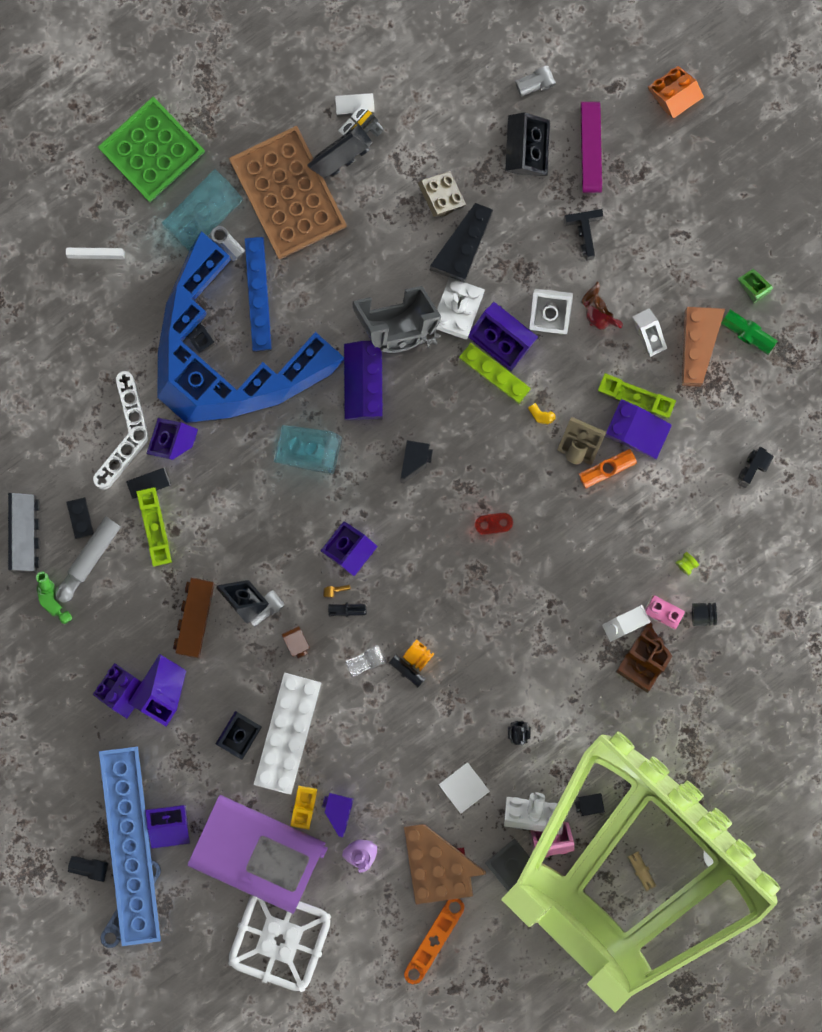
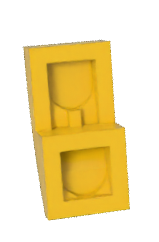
M298 786L290 826L310 829L318 789Z

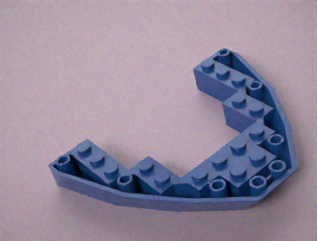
M202 231L190 248L166 302L158 348L157 398L185 423L225 419L281 404L332 375L342 364L344 357L316 332L278 374L262 362L238 390L183 343L186 337L207 315L206 311L194 300L231 261L230 256Z

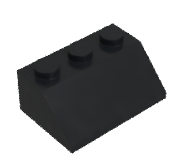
M526 112L508 115L505 171L517 175L548 176L550 120Z
M358 124L315 155L307 166L323 178L329 175L334 177L341 171L339 168L344 164L348 167L355 161L354 157L358 154L363 156L370 151L369 146L373 142L360 124Z

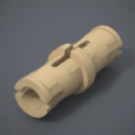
M639 851L628 856L636 871L635 875L641 880L645 891L656 887L657 885L648 871L650 869L644 864Z

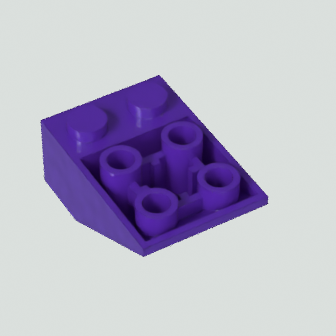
M159 654L130 699L129 704L162 725L167 726L177 711L186 670Z

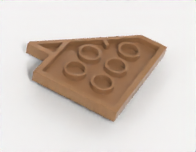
M425 824L404 827L415 904L472 897L471 877L486 875V871Z

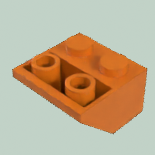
M679 66L671 69L663 77L655 80L648 86L649 91L662 109L672 118H675L704 98L697 80Z

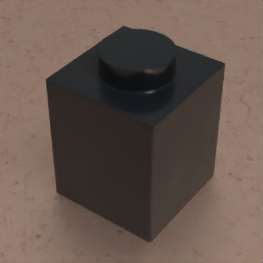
M601 793L577 797L578 801L575 802L576 812L580 813L581 816L605 812Z

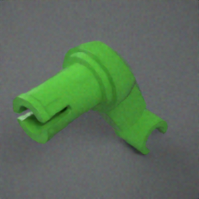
M39 572L36 575V580L38 582L37 593L40 605L53 617L57 615L61 623H68L72 620V616L68 611L61 613L62 606L55 599L54 583L49 580L47 573Z

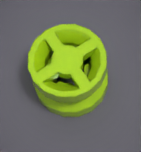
M688 552L683 554L681 560L675 562L687 576L692 573L693 568L699 566L696 559Z

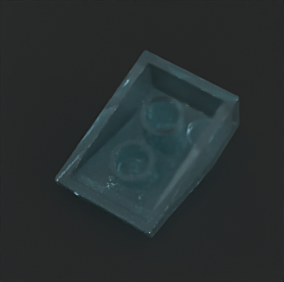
M282 425L274 462L311 471L334 474L342 437L332 431Z

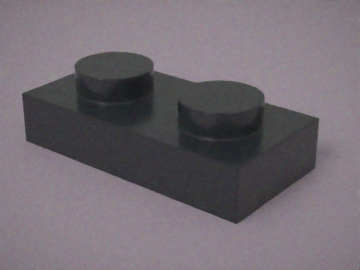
M86 498L67 501L75 539L92 536L94 530Z

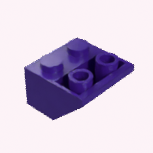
M114 663L102 682L97 686L93 696L128 719L135 708L129 704V701L142 681Z
M186 805L145 810L151 849L190 844Z

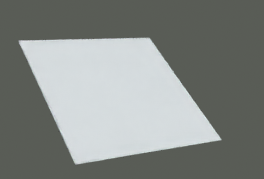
M468 762L439 784L460 813H463L490 792Z

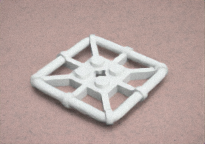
M251 895L240 923L238 922V931L229 953L228 964L237 971L262 979L264 983L270 982L292 991L303 992L311 981L318 958L322 956L321 950L330 928V918L332 917L330 913L327 914L326 911L299 901L297 909L320 917L304 926H299L289 922L292 913L287 911L284 920L271 916L265 901ZM257 899L267 918L263 930L248 926ZM323 922L314 949L299 944L303 931ZM245 931L260 935L255 949L237 957ZM282 934L285 943L277 945L274 937ZM297 949L312 954L303 980H301L293 963ZM257 953L270 957L266 972L239 962ZM275 959L289 965L297 983L270 974Z

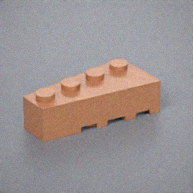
M687 307L685 309L681 386L701 387L725 309Z

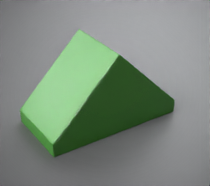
M754 269L738 278V281L753 303L768 295L773 289L772 285Z

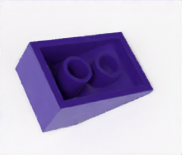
M621 399L608 426L605 437L657 460L672 424L639 406Z

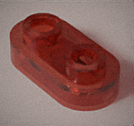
M507 513L483 515L477 518L475 522V529L481 535L508 532L513 526V519ZM506 520L507 525L501 526L500 521ZM486 522L488 528H481V523Z

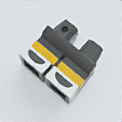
M363 104L351 116L360 124L366 134L370 130L378 137L384 130L377 122L378 119ZM349 118L338 131L344 135L357 126V124Z

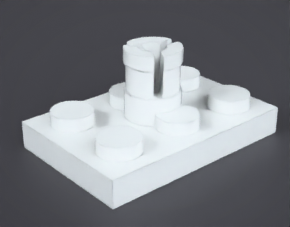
M449 277L437 309L441 315V320L436 329L467 340L485 289Z
M535 792V795L531 793L529 800L507 797L504 826L543 832L558 803L545 802V796L539 792ZM563 824L558 832L560 835H562Z

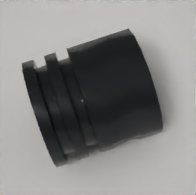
M692 603L693 626L717 625L716 603L712 605L711 603H708V605L706 603Z

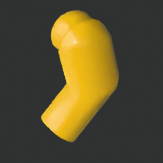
M536 403L528 407L538 423L551 424L556 418L555 414L551 411H540Z

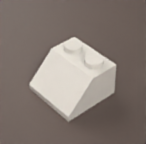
M535 289L529 330L567 334L573 293Z

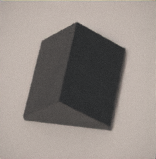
M249 580L217 585L216 587L247 624L269 605Z
M235 711L215 744L243 760L262 726Z

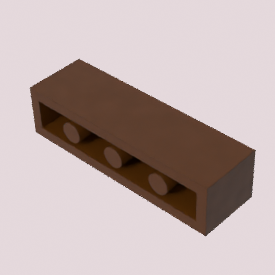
M191 578L190 582L187 581L185 593H188L186 601L183 600L181 612H184L183 619H179L177 630L180 631L179 638H175L173 645L176 654L200 659L215 586L214 582Z

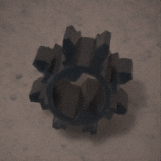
M524 721L511 722V725L508 726V739L514 745L528 743V739H531V727H528V723Z

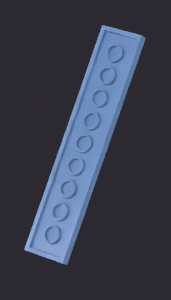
M138 746L99 751L122 946L159 942L161 937Z

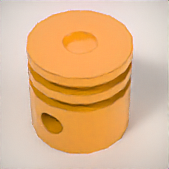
M416 639L403 655V658L411 665H416L415 668H419L421 672L434 656V653L431 654L430 650L427 651V647Z

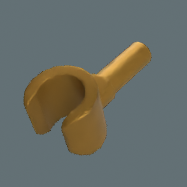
M350 585L340 587L327 586L324 588L323 596L333 598L334 592L350 590Z

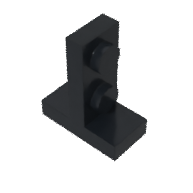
M602 209L564 216L565 226L580 224V226H577L579 237L583 239L581 253L582 256H586V261L595 258L589 222L602 220L604 217Z

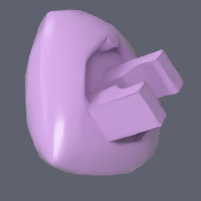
M356 840L343 850L342 856L348 863L357 867L359 873L365 872L375 860L377 846L369 840Z

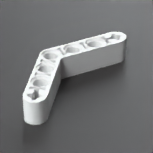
M122 371L117 375L116 383L129 433L93 477L94 484L101 490L109 489L144 447L149 438L136 383L132 374L127 371ZM124 377H127L129 379V381H127L129 387L128 390H126V386L122 382L124 381ZM128 395L135 396V400L131 404L125 402ZM133 413L140 415L139 420L136 422L130 421V416ZM142 431L144 432V438L140 441L135 440V433ZM126 446L132 447V452L129 455H123L122 453L123 448ZM113 461L120 463V467L117 470L110 469V464ZM106 469H107L111 474H113L112 477H111L109 474L107 475V473L105 472ZM99 478H105L107 481L106 484H100Z

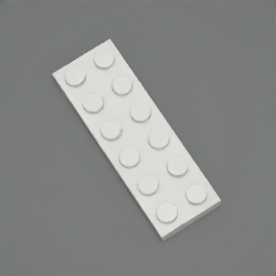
M284 672L254 785L292 794L322 682Z

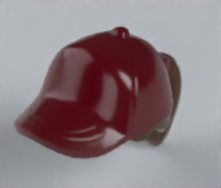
M596 282L582 299L583 305L587 308L586 317L589 325L599 330H604L610 325L622 328L623 323L613 318V313L608 311L605 302L598 296L600 284Z

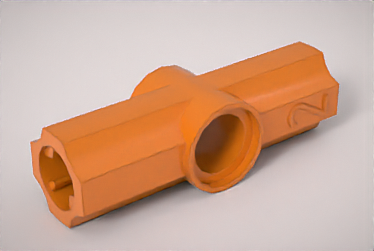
M628 449L578 475L583 486L587 489L636 465L637 461L631 449ZM603 465H611L613 468V472L609 474L605 473L603 471Z

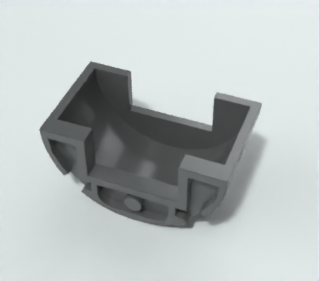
M423 286L405 289L403 303L370 310L372 301L370 297L355 300L352 304L357 318L373 345L387 353L402 352L423 342L422 338L428 333L431 335L435 331L441 320V315Z

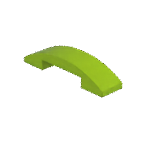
M606 373L598 389V392L618 401L623 399L652 414L668 419L676 403L674 399L661 394H654Z
M156 487L136 491L148 539L152 565L154 567L172 563Z

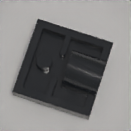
M759 447L757 450L753 449L746 460L749 463L748 466H745L738 476L740 480L738 485L746 488L751 483L757 469L767 472L774 456L766 452L767 450Z

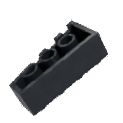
M475 203L431 263L430 270L446 277L466 282L491 219L493 209Z

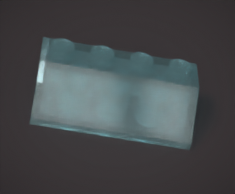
M214 169L162 222V225L189 251L201 231L208 236L243 201V198Z

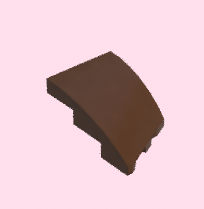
M651 622L642 629L616 670V673L647 693L673 657L668 648L664 646L661 637H658L654 631Z

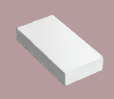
M373 93L335 96L337 116L353 115L362 104L372 114L374 113Z

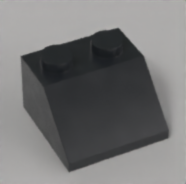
M407 440L401 483L407 482L425 469L427 463H431L433 449H429L430 444Z

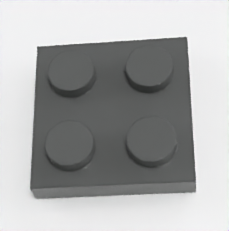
M514 838L485 864L506 890L509 891L517 883L530 856Z

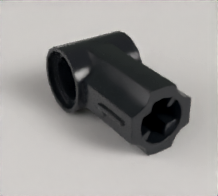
M71 856L68 872L104 882L109 863L96 859L88 860Z

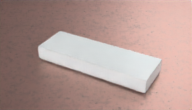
M66 248L67 258L125 259V252L122 248Z

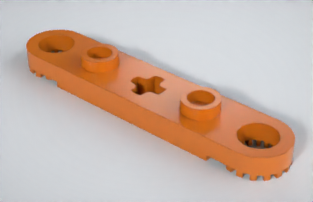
M459 898L446 902L406 967L404 977L408 983L418 984L422 981L464 912V903ZM452 902H458L460 904L459 912L452 913L449 910V905ZM435 935L438 936L439 945L434 944V946H431L429 938H434ZM411 969L419 971L420 976L418 979L411 980L408 973Z

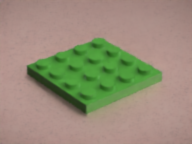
M154 96L98 146V149L149 203L205 153V150Z

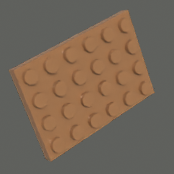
M297 126L229 158L279 260L347 228L323 177L307 166L313 157Z

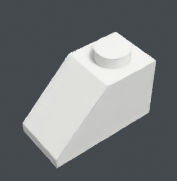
M650 309L632 316L636 330L650 357L667 349L659 322Z
M643 605L602 624L610 642L651 621Z

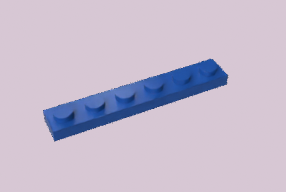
M264 237L245 238L253 352L271 351Z

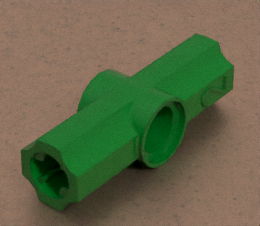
M731 309L721 322L722 325L736 333L740 340L749 345H754L767 355L770 354L778 342L762 331L758 324L744 319Z

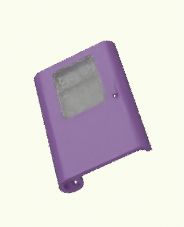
M219 795L187 866L294 914L319 857L324 858L328 848L325 847V842Z

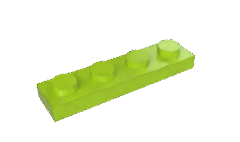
M471 342L459 357L460 360L518 404L521 403L531 390L528 385Z

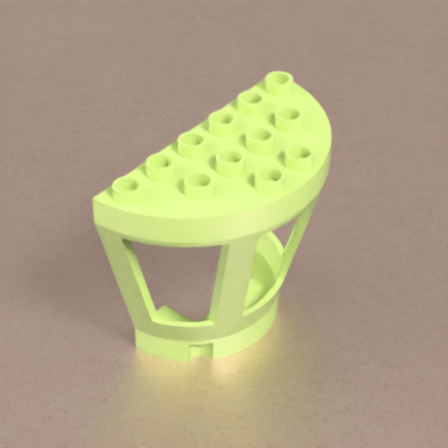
M619 731L612 737L600 735L584 752L517 883L501 899L528 927L538 923L593 977L587 985L615 1013L632 995L759 923L777 905L776 893L781 889L778 883L766 872H762L752 860L756 856L754 851L742 840L738 839L736 841L727 831L732 822L724 813L717 808L708 812L699 803L704 796L696 786L689 781L679 785L668 776L670 772L660 760L654 756L648 760L634 750L635 746ZM594 763H598L629 782L631 788L569 872L563 876L556 870L543 864V861ZM653 801L713 859V864L630 930L624 932L608 913L584 892V888L648 802ZM730 880L743 897L750 913L651 970L645 957L640 952L641 948L725 881Z

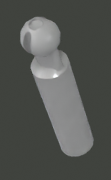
M106 516L67 571L68 575L65 580L56 588L55 597L57 600L65 603L73 598L74 591L81 582H84L121 526Z

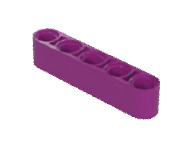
M581 102L582 193H602L600 102Z

